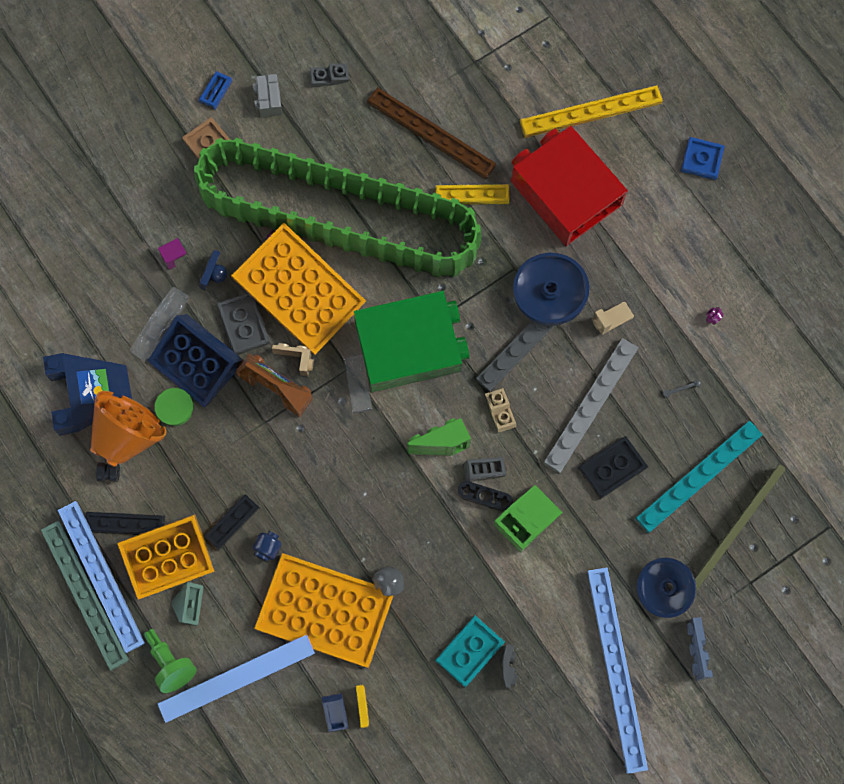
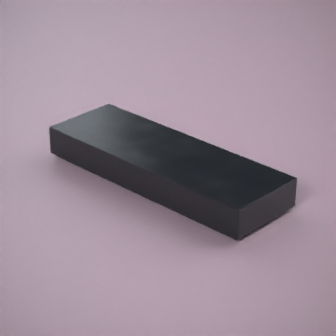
M245 494L204 537L219 551L260 507Z

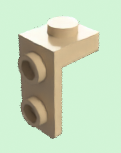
M622 302L605 312L602 309L596 311L592 320L595 328L603 335L633 319L634 315L626 302Z
M283 343L272 345L273 354L301 357L300 375L308 377L309 371L313 370L314 360L311 359L310 349L305 346L289 347V345Z

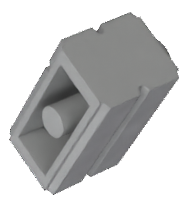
M277 75L257 76L256 84H253L254 95L258 94V100H255L256 111H260L261 117L282 115Z

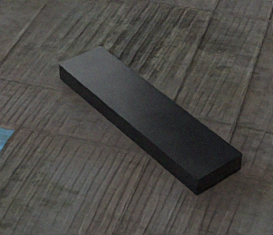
M86 512L85 517L91 531L95 533L139 535L165 525L164 515Z

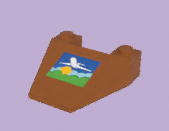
M248 353L236 370L237 376L251 386L259 382L279 395L284 407L298 417H301L313 400L309 388L304 385L300 387L265 364L264 359L257 354L253 356Z

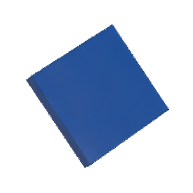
M689 137L681 172L716 180L725 145Z

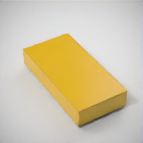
M359 685L356 686L360 724L361 728H368L369 718L365 686Z

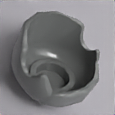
M388 566L379 569L375 573L373 578L376 590L378 588L381 589L383 595L394 596L404 590V578L400 570Z

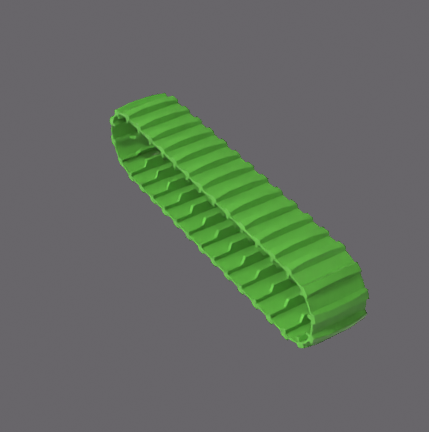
M220 138L215 140L214 144L200 151L198 165L194 166V176L202 200L208 208H213L222 217L232 216L240 222L249 221L253 222L257 227L262 228L264 225L271 227L272 230H277L285 223L298 236L306 237L308 241L315 243L317 240L324 242L328 247H342L343 251H356L361 253V256L368 258L370 255L379 258V261L382 262L388 260L395 262L396 266L412 267L417 272L427 271L432 273V276L438 278L440 275L455 277L467 266L471 267L476 259L477 249L481 244V227L476 222L475 212L471 207L467 208L459 203V199H445L441 197V194H427L423 192V189H409L401 183L391 184L383 178L377 180L368 177V174L365 173L359 175L350 172V169L347 168L342 170L334 168L329 163L319 164L311 158L301 159L293 153L283 154L275 148L265 149L257 143L247 144L243 142V139L223 140ZM227 162H236L237 165L241 166L246 163L253 165L254 169H258V171L264 168L271 170V173L276 176L282 173L289 175V179L294 181L296 178L306 180L307 184L312 186L313 183L324 185V188L330 190L332 187L342 190V194L348 195L349 192L360 195L362 200L368 197L378 200L380 205L386 202L395 205L398 210L404 207L413 210V214L416 215L421 212L431 215V219L434 220L436 217L449 220V224L452 225L456 222L459 224V230H464V233H466L464 234V242L468 243L466 246H460V254L457 255V252H451L450 257H442L441 252H437V255L423 252V247H419L416 250L405 247V242H400V245L387 242V237L382 236L380 240L370 237L369 232L364 231L362 235L352 232L351 227L346 226L345 229L334 227L333 222L327 221V224L316 222L315 217L312 216L306 219L298 217V213L291 211L290 214L281 212L280 208L273 206L272 209L262 206V202L255 201L252 204L245 202L244 197L237 196L236 199L227 197L226 192H218L216 186L209 187V183H214L213 176L218 171V166L225 164L226 167L228 166Z

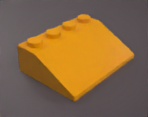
M195 514L117 543L138 600L214 572Z

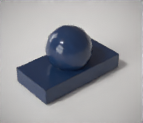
M214 250L199 284L200 289L206 290L210 278L217 283L223 282L227 278L226 268L217 264L220 256L219 251Z
M342 693L322 697L328 732L349 729Z

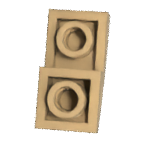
M504 389L486 393V400L498 433L515 428L516 422Z

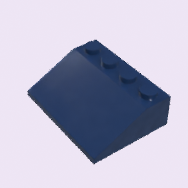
M188 314L175 317L148 359L150 364L178 387L186 391L203 407H206L234 376L237 368L243 361L240 356Z

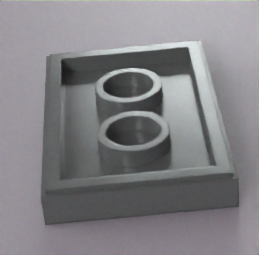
M249 293L216 303L232 350L237 355L271 344L257 303Z

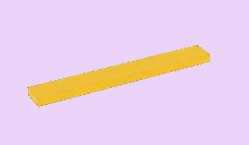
M658 85L520 119V125L524 137L528 138L548 133L553 129L560 130L569 126L662 104L663 99Z

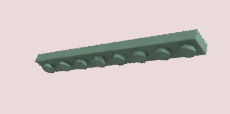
M58 520L41 529L109 669L112 671L129 662L130 660L61 522Z

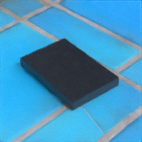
M624 436L579 466L578 469L601 500L646 470L648 465L627 436Z

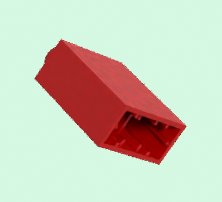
M569 126L561 133L557 129L549 131L541 139L540 144L542 146L533 153L529 149H525L511 162L513 165L511 183L566 247L620 208L628 192L626 187L572 126Z

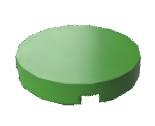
M170 388L163 391L155 402L157 417L161 422L170 426H180L186 423L191 418L194 409L190 395L179 388Z

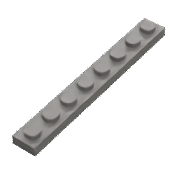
M624 338L621 339L544 462L546 466L559 474L561 473L639 347Z

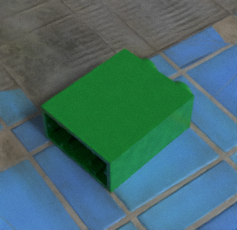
M444 291L354 311V322L371 392L459 373L462 367V360L470 358L465 336L456 338L452 325L460 323V314L456 300L447 302Z

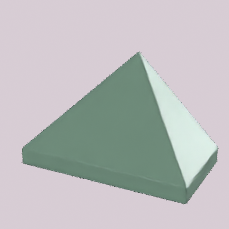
M185 582L171 601V605L180 623L198 625L203 585Z

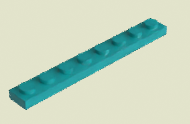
M748 421L636 518L638 523L649 534L763 434L751 421Z

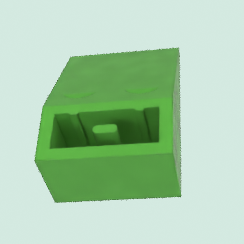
M453 418L445 422V425L440 428L435 426L429 429L425 435L420 436L418 434L410 438V441L407 442L408 454L453 456L470 447L471 437L462 419L456 420Z
M534 485L494 521L493 525L522 553L563 512Z

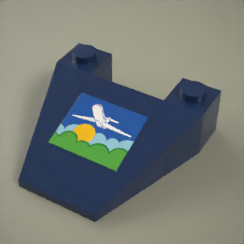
M64 353L43 357L45 374L50 381L66 379L71 408L51 412L54 431L59 436L79 432L93 424L94 402L99 392L111 391L113 396L121 398L124 395L132 399L126 365Z

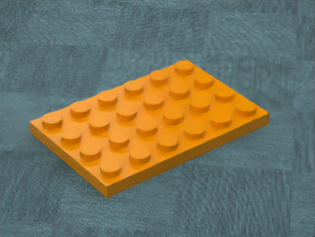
M285 223L231 276L299 342L310 349L314 356L354 315V311L358 310L366 302L357 291Z
M282 553L255 630L290 642L307 635L314 650L369 669L393 596L383 595L381 589L378 588L376 590L375 585Z

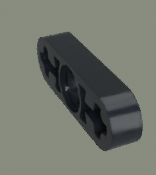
M464 481L458 487V495L461 499L504 512L513 504V499L508 493L483 485ZM466 486H469V490L475 492V488L479 489L476 499L473 498V493L464 495V491L461 488L465 489ZM483 491L489 492L491 499L486 502L482 501L479 497L480 493ZM494 494L497 495L496 499L498 500L506 498V502H508L509 505L506 504L505 507H502L501 503L498 501H495V505L491 504L494 499Z

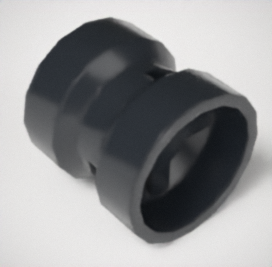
M98 462L96 468V479L98 482H104L105 480H110L111 482L119 481V463L117 466H112L105 462Z

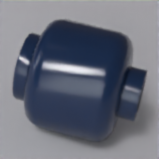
M271 531L260 533L252 546L255 552L254 555L266 562L275 559L282 547V543L278 540L279 536Z

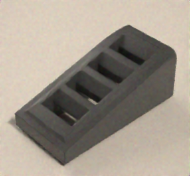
M503 457L466 460L463 463L465 481L474 482L506 476ZM494 463H497L498 472H495ZM486 464H489L490 473L487 472ZM480 465H481L482 474L479 473V467H478V466H480Z

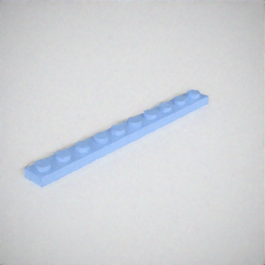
M608 568L589 570L587 574L626 772L628 774L646 771L648 767Z

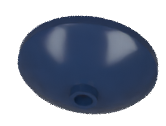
M668 557L658 558L649 562L640 572L637 592L641 603L649 612L658 617L673 618L685 613L693 604L696 596V582L690 569L681 561ZM669 583L673 585V590H669Z

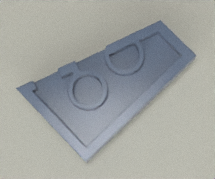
M701 617L692 618L687 623L688 635H691L692 640L689 649L691 656H694L695 663L692 664V672L697 680H706L713 677L712 670H707L710 659L708 652L703 650L705 635Z

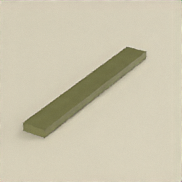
M781 464L773 470L695 576L696 591L784 473L785 467Z

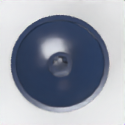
M542 253L528 259L519 268L514 279L513 295L520 311L530 320L542 325H561L576 318L584 309L589 296V280L584 269L574 259L560 253Z

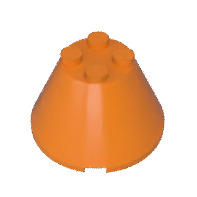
M101 391L95 397L90 451L104 457L112 466L127 462L161 441L167 431L164 426L162 428L159 425L160 419L155 414L124 395L119 398L113 396L111 391Z

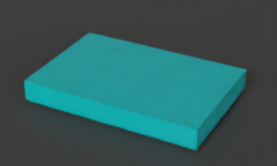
M475 615L435 661L466 688L505 641Z

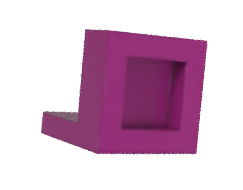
M178 238L158 248L169 270L176 267L175 260L186 255V251Z

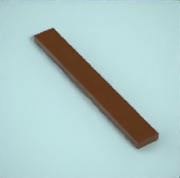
M377 87L368 98L367 103L485 180L496 167L495 162Z

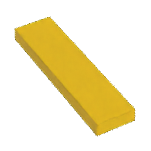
M509 184L436 185V193L441 194L442 198L449 200L452 198L459 199V203L463 205L509 204L510 202Z

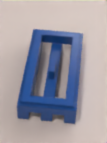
M216 71L199 98V103H204L206 106H211L212 109L216 110L231 85L232 78ZM220 77L221 79L219 80L218 84L215 86L212 94L207 100L206 98L208 94L210 93L217 79Z

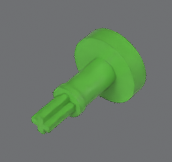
M153 629L144 633L146 640L152 648L150 653L155 657L162 669L155 678V683L162 693H170L186 685L196 673V667L189 658L176 660L169 650L167 643L161 642Z

